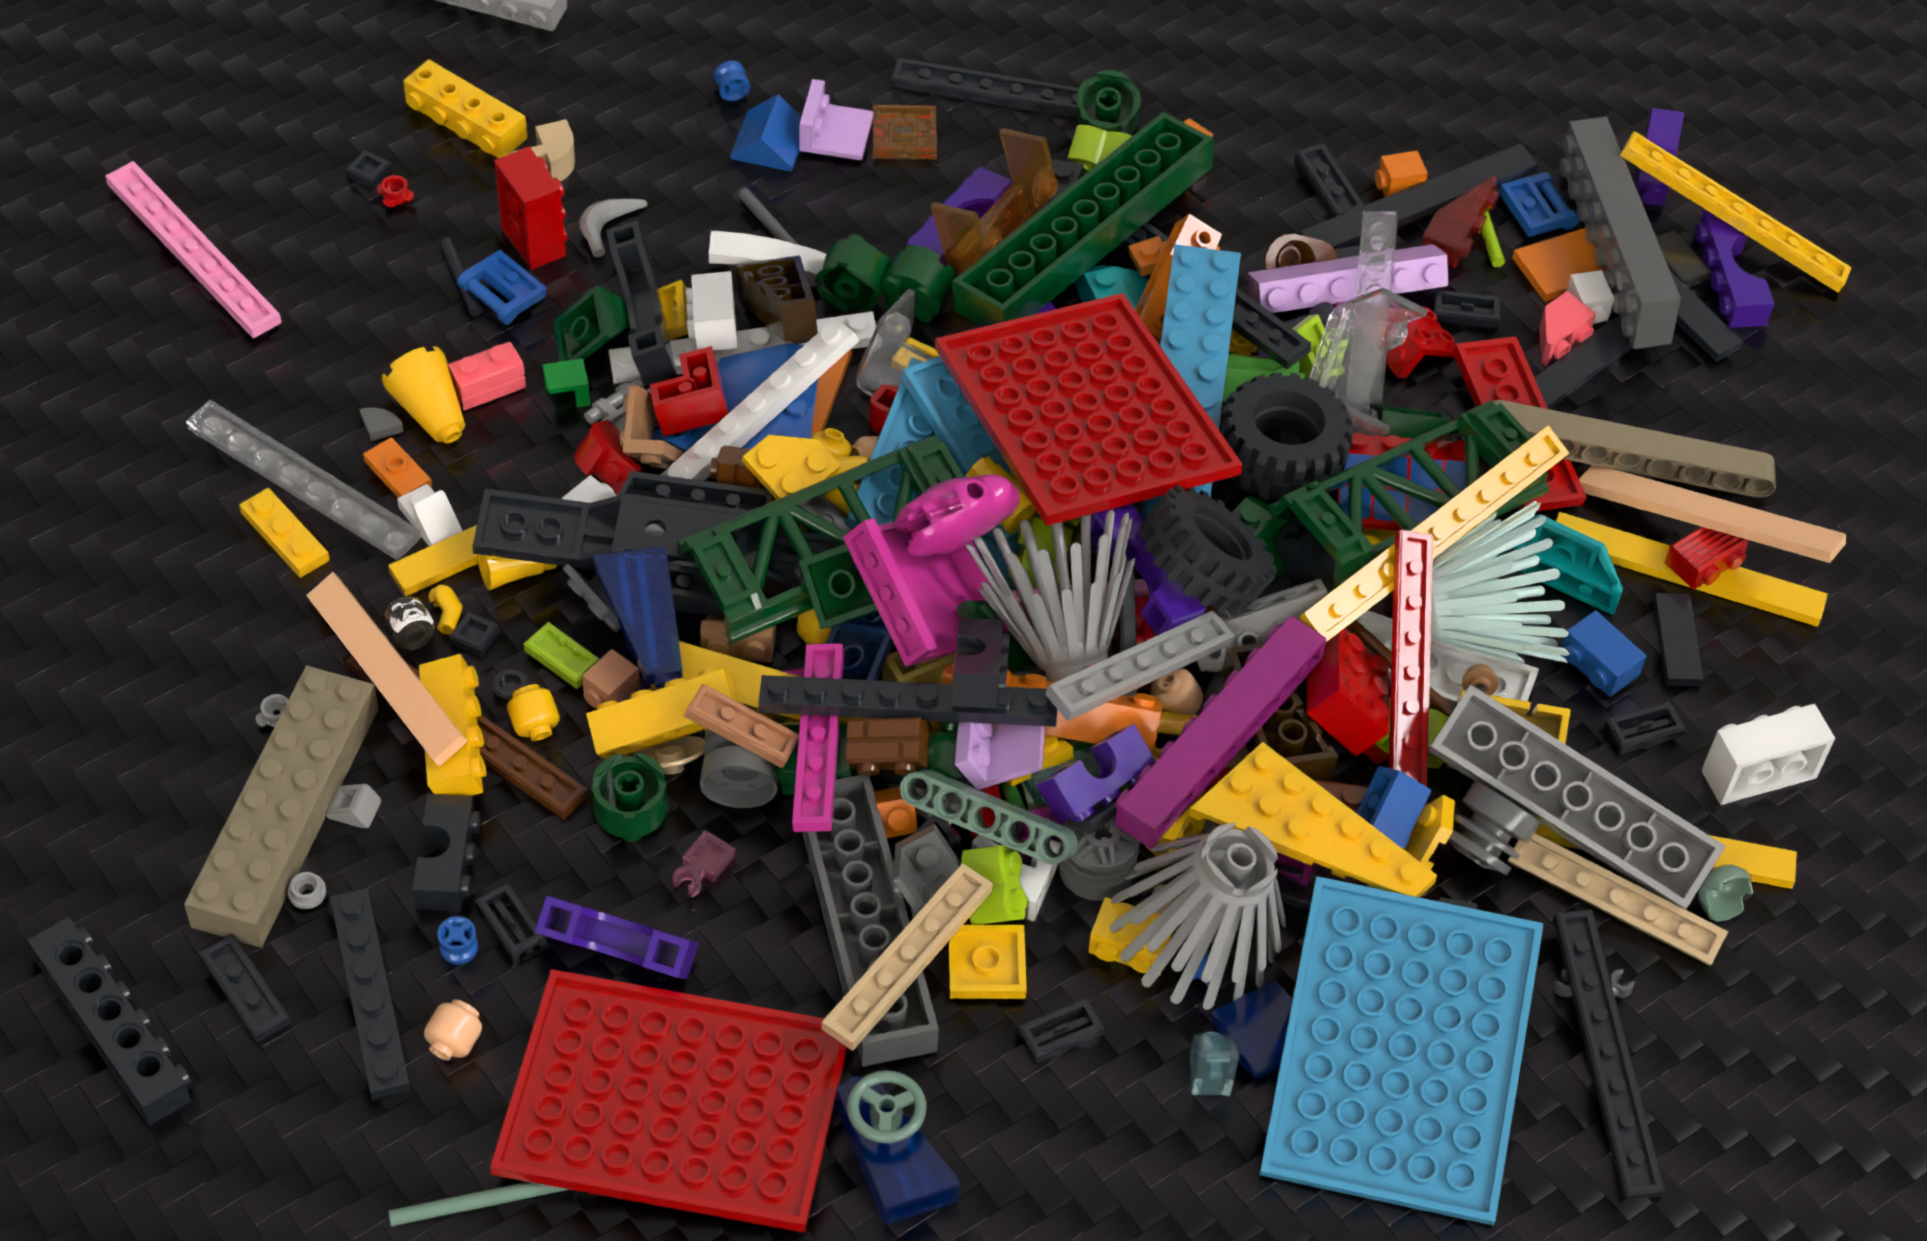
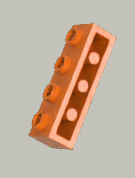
M1191 214L1175 223L1135 308V311L1159 345L1161 344L1174 244L1220 250L1217 244L1222 234Z

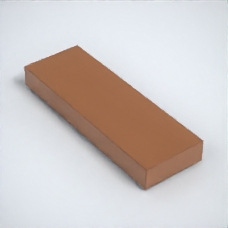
M703 683L684 715L688 719L782 769L799 740V734Z

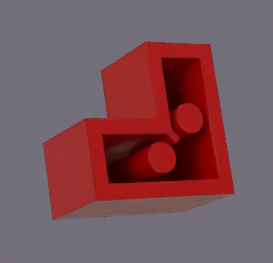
M712 346L679 354L683 376L650 384L653 406L663 436L716 424L729 414L722 377Z

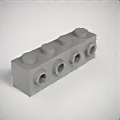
M1321 579L1255 599L1242 614L1238 612L1236 615H1230L1227 610L1223 613L1215 612L1235 637L1231 645L1197 660L1200 671L1216 672L1222 670L1227 648L1257 643H1263L1264 645L1273 627L1277 624L1282 626L1290 616L1301 621L1299 616L1328 594Z

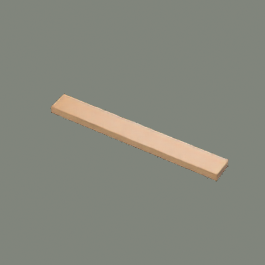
M1592 465L1579 479L1585 494L1831 563L1846 544V534L1611 468Z
M334 572L306 595L433 761L441 766L468 742Z

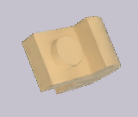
M565 119L536 126L537 146L531 147L537 157H542L545 160L553 179L558 178L559 181H562L571 174L575 166L574 139L569 124Z

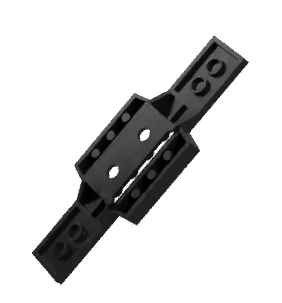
M630 471L618 496L591 503L485 489L472 549L473 554L561 566L569 564L571 567L605 571L609 602L725 617L699 568L619 556L626 553L631 557L648 556L662 558L667 562L678 560L696 563L690 551L684 554L680 553L677 546L678 540L770 503L772 498L771 493L767 489ZM765 520L731 534L736 538V545L751 572ZM780 522L762 588L763 594L779 595L806 583L799 563L800 558ZM651 524H660L665 528L666 532L662 536L652 537L646 533L645 529ZM801 531L814 555L841 546L821 534Z

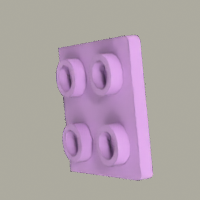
M812 79L800 121V151L862 160L873 121V112L830 105V96L825 94V81Z
M959 722L955 765L977 790L1040 771L1043 765L1045 726L991 725L988 723Z

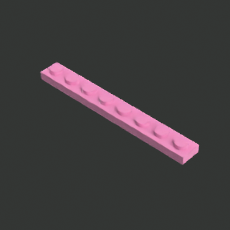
M134 161L106 175L108 186L253 339L281 323L280 314Z

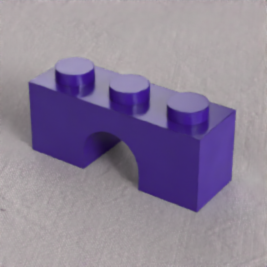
M1134 724L1115 731L1090 748L1098 765L1096 778L1089 774L1082 761L1078 760L1061 767L1036 784L1058 823L1073 819L1075 823H1078L1094 813L1092 808L1094 804L1100 801L1104 805L1121 794L1118 789L1125 783H1127L1128 787L1136 784L1143 769L1147 765L1152 766L1156 763Z

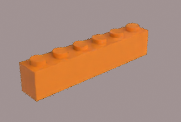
M954 662L953 664L946 663L941 684H953ZM1007 670L1006 687L1048 689L1049 685L1055 683L1047 681V678L1042 675L1026 674L1025 677L1011 675V672ZM1144 693L1134 694V697L1122 695L1069 721L1057 709L1056 727L1045 726V735L1097 744L1115 731L1134 724L1150 752L1154 754L1163 702L1156 701L1154 696Z

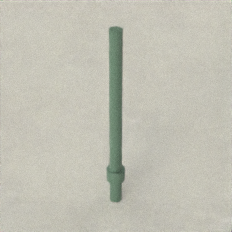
M525 1182L389 1210L391 1226L570 1189Z

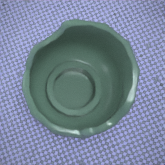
M1726 864L1716 867L1709 872L1697 891L1699 904L1709 919L1715 922L1730 920L1744 910L1743 896L1746 893L1749 895L1753 894L1751 877L1746 869L1733 864Z

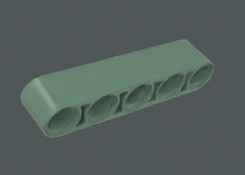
M926 769L910 773L901 782V796L911 806L1045 863H1060L1074 856L1077 851V837L1069 828L937 772ZM918 778H921L927 784L928 791L925 797H921L916 792L915 784ZM952 792L956 793L961 799L962 804L958 812L949 805V796ZM985 807H989L995 813L996 818L993 826L986 824L983 820L982 812ZM1019 821L1024 822L1029 827L1030 834L1027 840H1022L1017 835L1016 825ZM1053 835L1063 841L1064 851L1061 855L1054 853L1050 847V840Z

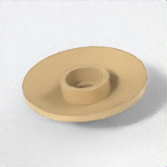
M684 736L648 749L636 751L635 753H642L656 760L662 767L664 774H676L685 769V764L692 762L703 754L705 740L695 736Z

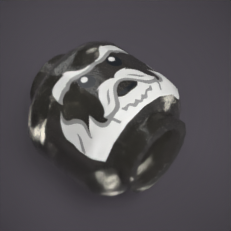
M415 597L395 599L388 605L382 615L383 627L391 642L401 649L415 650L423 647L430 640L435 628L433 618L425 604Z

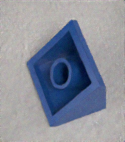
M779 95L747 111L730 154V159L792 172L800 151V121L802 116Z

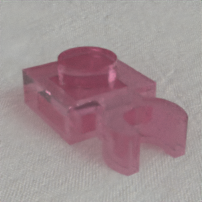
M705 830L683 855V864L686 866H682L674 872L673 886L678 887L683 880H691L692 883L688 887V895L694 897L700 892L701 880L704 877L714 882L734 859L735 848Z

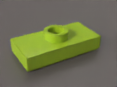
M549 622L524 643L525 652L576 689L583 684L582 676L600 660Z

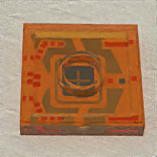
M873 105V158L936 159V106Z

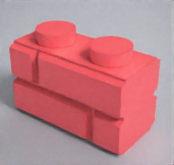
M511 342L497 345L491 349L448 364L459 405L463 411L526 388L524 364Z

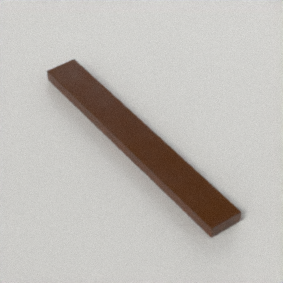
M351 655L346 660L347 668L368 683L374 684ZM408 664V666L420 680L419 671ZM483 715L477 717V725L481 729L484 745L479 747L480 755L486 766L563 820L588 797V789Z

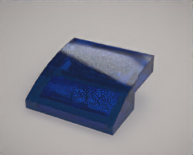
M1276 980L1212 1012L1213 1024L1233 1044L1234 1056L1255 1079L1279 1068L1292 999Z

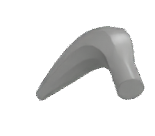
M607 199L592 204L583 212L579 219V228L587 239L594 257H601L605 254L600 235L604 224L624 214L647 207L646 200Z

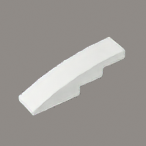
M711 231L709 263L739 264L800 255L809 285L819 287L818 283H815V277L826 256L825 253L773 238L744 233Z

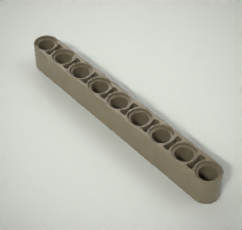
M1504 400L1492 401L1495 405L1502 403L1532 437L1549 425L1569 452L1563 458L1565 460L1751 497H1767L1776 488L1775 461L1770 454Z

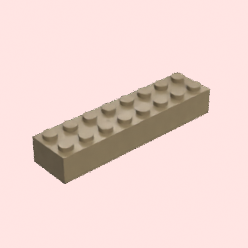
M310 666L305 667L184 904L191 928L225 938L233 934L238 942L262 948L288 895V886L292 879L298 875L326 818L325 815L338 787L342 785L379 709L374 684Z

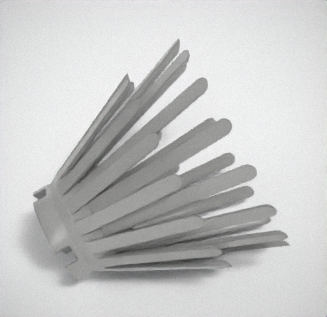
M1113 510L1108 511L1106 514L1104 535L1098 541L1095 582L1092 585L1091 514L1081 517V545L1074 543L1070 547L1072 591L1062 522L1052 524L1060 590L1054 563L1050 559L1048 551L1042 549L1038 552L1029 521L1022 520L1020 522V528L1039 594H1035L1026 569L1021 566L1018 557L1011 552L1003 531L999 528H994L993 534L1035 628L1034 630L982 538L979 537L974 541L994 579L973 546L966 544L970 555L989 583L988 585L985 582H981L984 590H978L1036 664L1037 674L1046 676L1047 681L1057 682L1088 668L1089 665L1099 663L1108 658L1107 650L1135 563V558L1128 563L1119 592L1126 562L1125 551L1133 518L1129 520L1128 512L1123 515L1118 531L1106 599L1105 592L1115 516Z
M1227 823L1215 828L1212 833L1175 838L1177 841L1160 844L1150 850L1160 852L1180 847L1184 848L1139 862L1133 871L1124 876V879L1130 880L1179 861L1115 894L1111 899L1112 904L1133 897L1183 872L1110 925L1111 933L1119 931L1130 922L1133 925H1138L1182 893L1120 955L1122 962H1127L1146 944L1148 950L1152 952L1157 950L1185 919L1142 978L1143 986L1150 987L1186 939L1172 963L1174 971H1181L1192 954L1171 996L1172 1003H1180L1218 929L1201 977L1203 982H1209L1203 1008L1206 1010L1211 1009L1214 1006L1241 919L1232 971V981L1235 983L1233 1002L1234 1004L1240 1003L1244 993L1257 909L1256 986L1261 988L1264 982V969L1266 968V931L1268 960L1273 964L1274 949L1277 953L1281 950L1278 915L1281 925L1285 928L1286 918L1276 878L1277 870L1274 868V863L1278 858L1277 853L1270 840L1256 828L1248 826L1244 832L1239 829H1233L1236 823Z

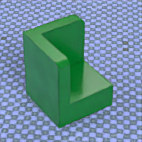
M583 358L543 364L544 385L549 394L573 391L577 407L590 406L589 384Z

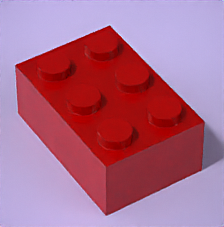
M530 146L494 160L501 229L530 270H534L565 257V242L568 241V236L563 225V220L566 219V213L561 197L564 196V189L559 179H553L545 160L542 157H537Z
M1342 629L1326 642L1322 660L1307 675V714L1355 756L1389 734V669L1384 659L1379 655H1373L1364 647L1363 642L1356 634H1350L1345 629Z

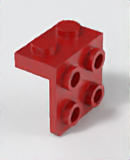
M1385 303L1363 331L1397 378H1406L1425 354L1454 357L1452 353L1455 347L1454 337L1449 332L1443 330L1436 321V314L1427 307Z

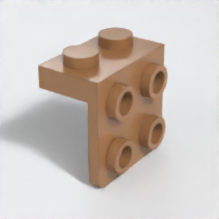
M630 385L629 393L625 394L623 400V410L626 414V424L620 432V445L623 448V453L640 463L650 465L651 469L665 471L684 452L665 441L652 440L655 417L652 395L638 385Z
M706 615V620H702L701 648L741 660L772 662L777 625L730 644L725 633V617Z

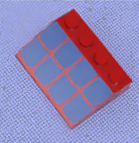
M1353 433L1345 470L1413 438H1400L1394 435L1386 437L1370 436L1362 433ZM1439 441L1424 449L1426 453L1453 483L1463 491L1465 489V441ZM1410 455L1381 468L1445 495ZM1348 484L1337 489V502H1340L1347 516ZM1362 485V528L1391 531L1403 530L1368 489ZM1383 485L1414 521L1418 520L1421 523L1439 509Z

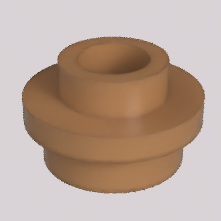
M1476 664L1471 666L1463 675L1462 687L1466 691L1472 685L1483 693L1492 695L1498 688V677L1491 667L1484 664Z

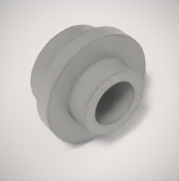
M303 872L296 875L288 886L290 902L301 909H310L318 906L326 896L324 881L311 872ZM307 890L313 891L312 893L307 895L302 894L304 891Z

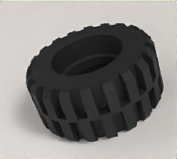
M1272 373L1270 377L1260 375L1254 377L1251 383L1248 381L1244 382L1236 388V391L1229 395L1226 405L1223 407L1219 431L1242 463L1241 475L1230 478L1235 484L1239 482L1242 490L1249 494L1252 492L1257 493L1260 499L1267 501L1269 498L1281 500L1288 493L1314 481L1320 482L1345 470L1353 438V421L1340 398L1336 399L1334 391L1327 386L1325 388L1319 386V381L1312 378L1305 380L1300 378L1301 375L1293 373L1290 376H1282V373ZM1266 431H1286L1301 437L1307 443L1300 445L1282 444L1269 439L1262 433Z

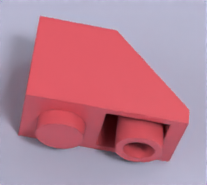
M1568 291L1544 308L1539 326L1540 359L1541 364L1545 367L1556 359L1563 357L1571 348L1583 342L1594 332L1592 327L1596 313Z

